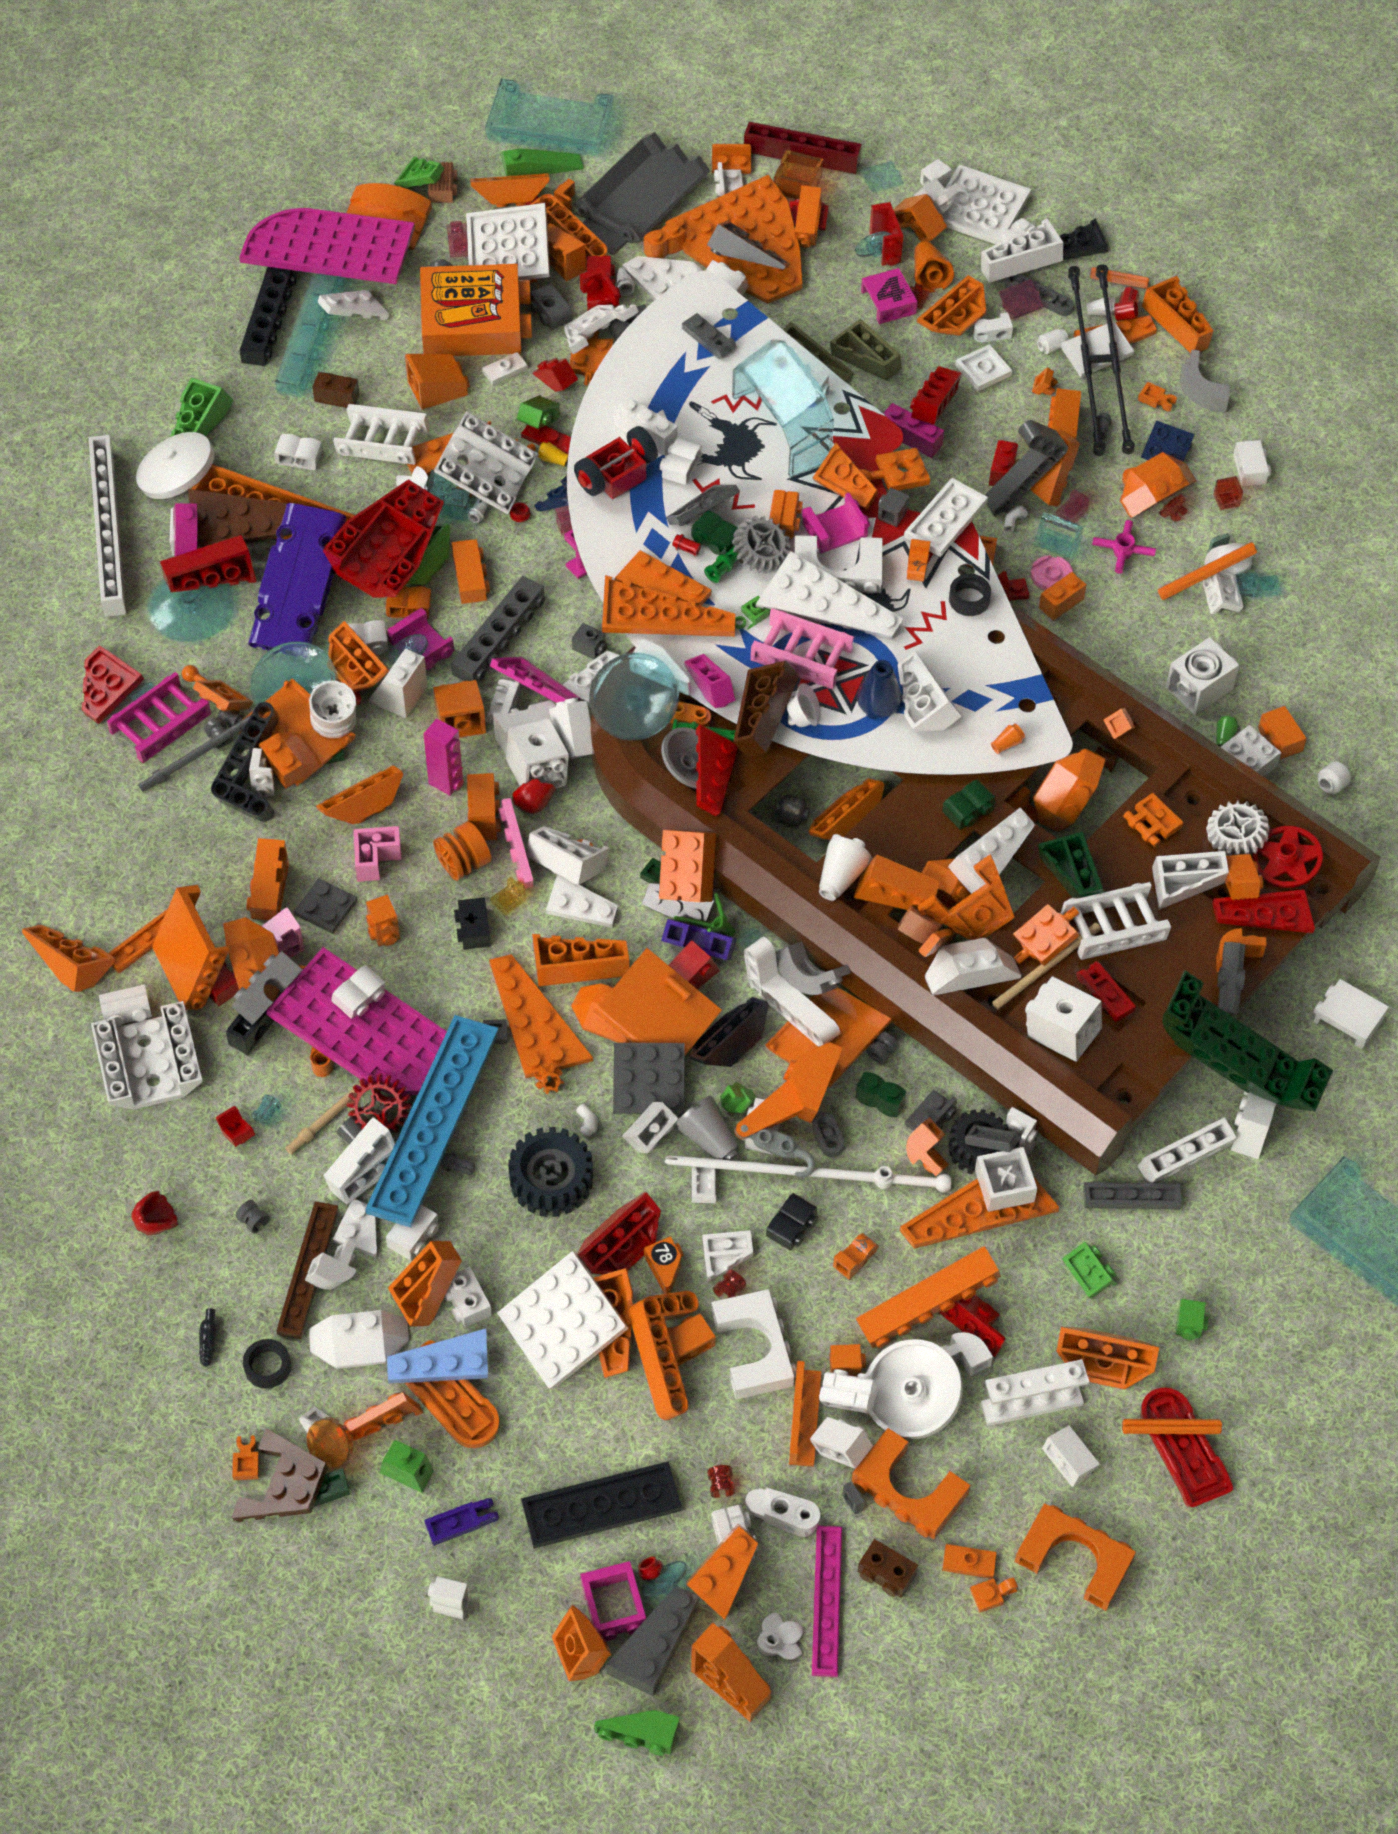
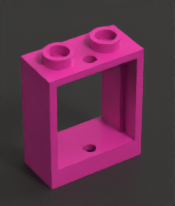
M630 1561L580 1574V1582L591 1622L605 1641L615 1639L617 1634L627 1632L628 1634H633L646 1620ZM627 1580L637 1614L600 1624L591 1590Z

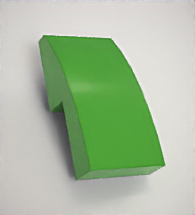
M759 596L741 606V612L752 622L748 629L766 619L770 614L771 609L756 607ZM742 616L735 617V628L743 629L746 626V619ZM741 620V621H743L744 623L741 624V625H738V624H736V621Z

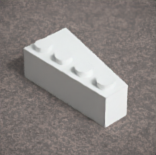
M1045 219L1041 221V225L1037 227L1033 225L1027 228L1026 233L1020 236L1016 234L1011 237L1010 241L1006 243L1000 242L982 251L981 271L990 283L1063 261V241L1049 220Z

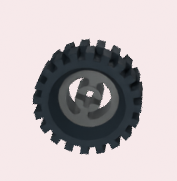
M543 1127L536 1129L537 1135L535 1136L531 1132L525 1134V1142L521 1139L517 1141L516 1150L512 1149L510 1160L508 1161L509 1181L514 1198L518 1197V1203L522 1207L527 1204L529 1212L534 1214L535 1210L538 1209L540 1216L546 1217L547 1212H553V1217H557L560 1210H564L565 1214L571 1213L572 1205L578 1209L582 1205V1198L587 1200L589 1189H592L593 1186L592 1155L587 1150L585 1141L579 1143V1136L575 1133L569 1137L568 1130L562 1128L561 1133H557L556 1127H549V1132L545 1133L543 1132ZM540 1168L541 1179H536L534 1175ZM565 1170L568 1176L562 1182V1171Z

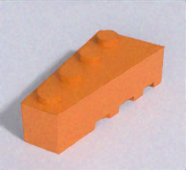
M1057 388L1056 396L1051 397L1048 427L1066 431L1075 440L1081 391Z

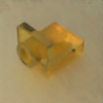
M510 876L507 879V886L492 896L490 902L506 916L526 901V889L520 881L516 882Z

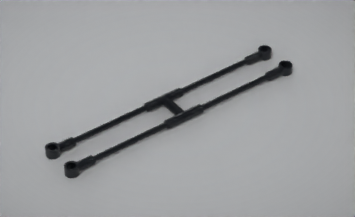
M1104 264L1098 265L1096 276L1099 278L1100 288L1103 292L1110 339V354L1090 355L1089 345L1086 342L1079 294L1080 268L1071 266L1068 269V278L1071 280L1072 290L1075 294L1082 343V361L1084 374L1087 378L1094 427L1093 454L1096 456L1104 455L1106 445L1102 442V435L1098 425L1091 377V363L1112 362L1123 426L1122 452L1129 455L1134 452L1135 443L1131 440L1130 430L1127 425L1120 378L1117 342H1115L1107 291L1108 267Z

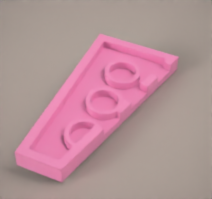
M511 798L503 799L498 812L501 822L503 821L505 827L506 841L511 846V860L513 863L516 862L518 870H515L518 883L523 884L524 889L533 887V877Z

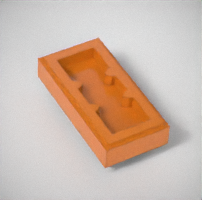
M946 1544L942 1571L993 1579L997 1552Z

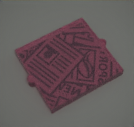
M1031 279L998 292L1003 303L1002 308L1008 312L1010 320L1043 308L1039 299V291H1036Z

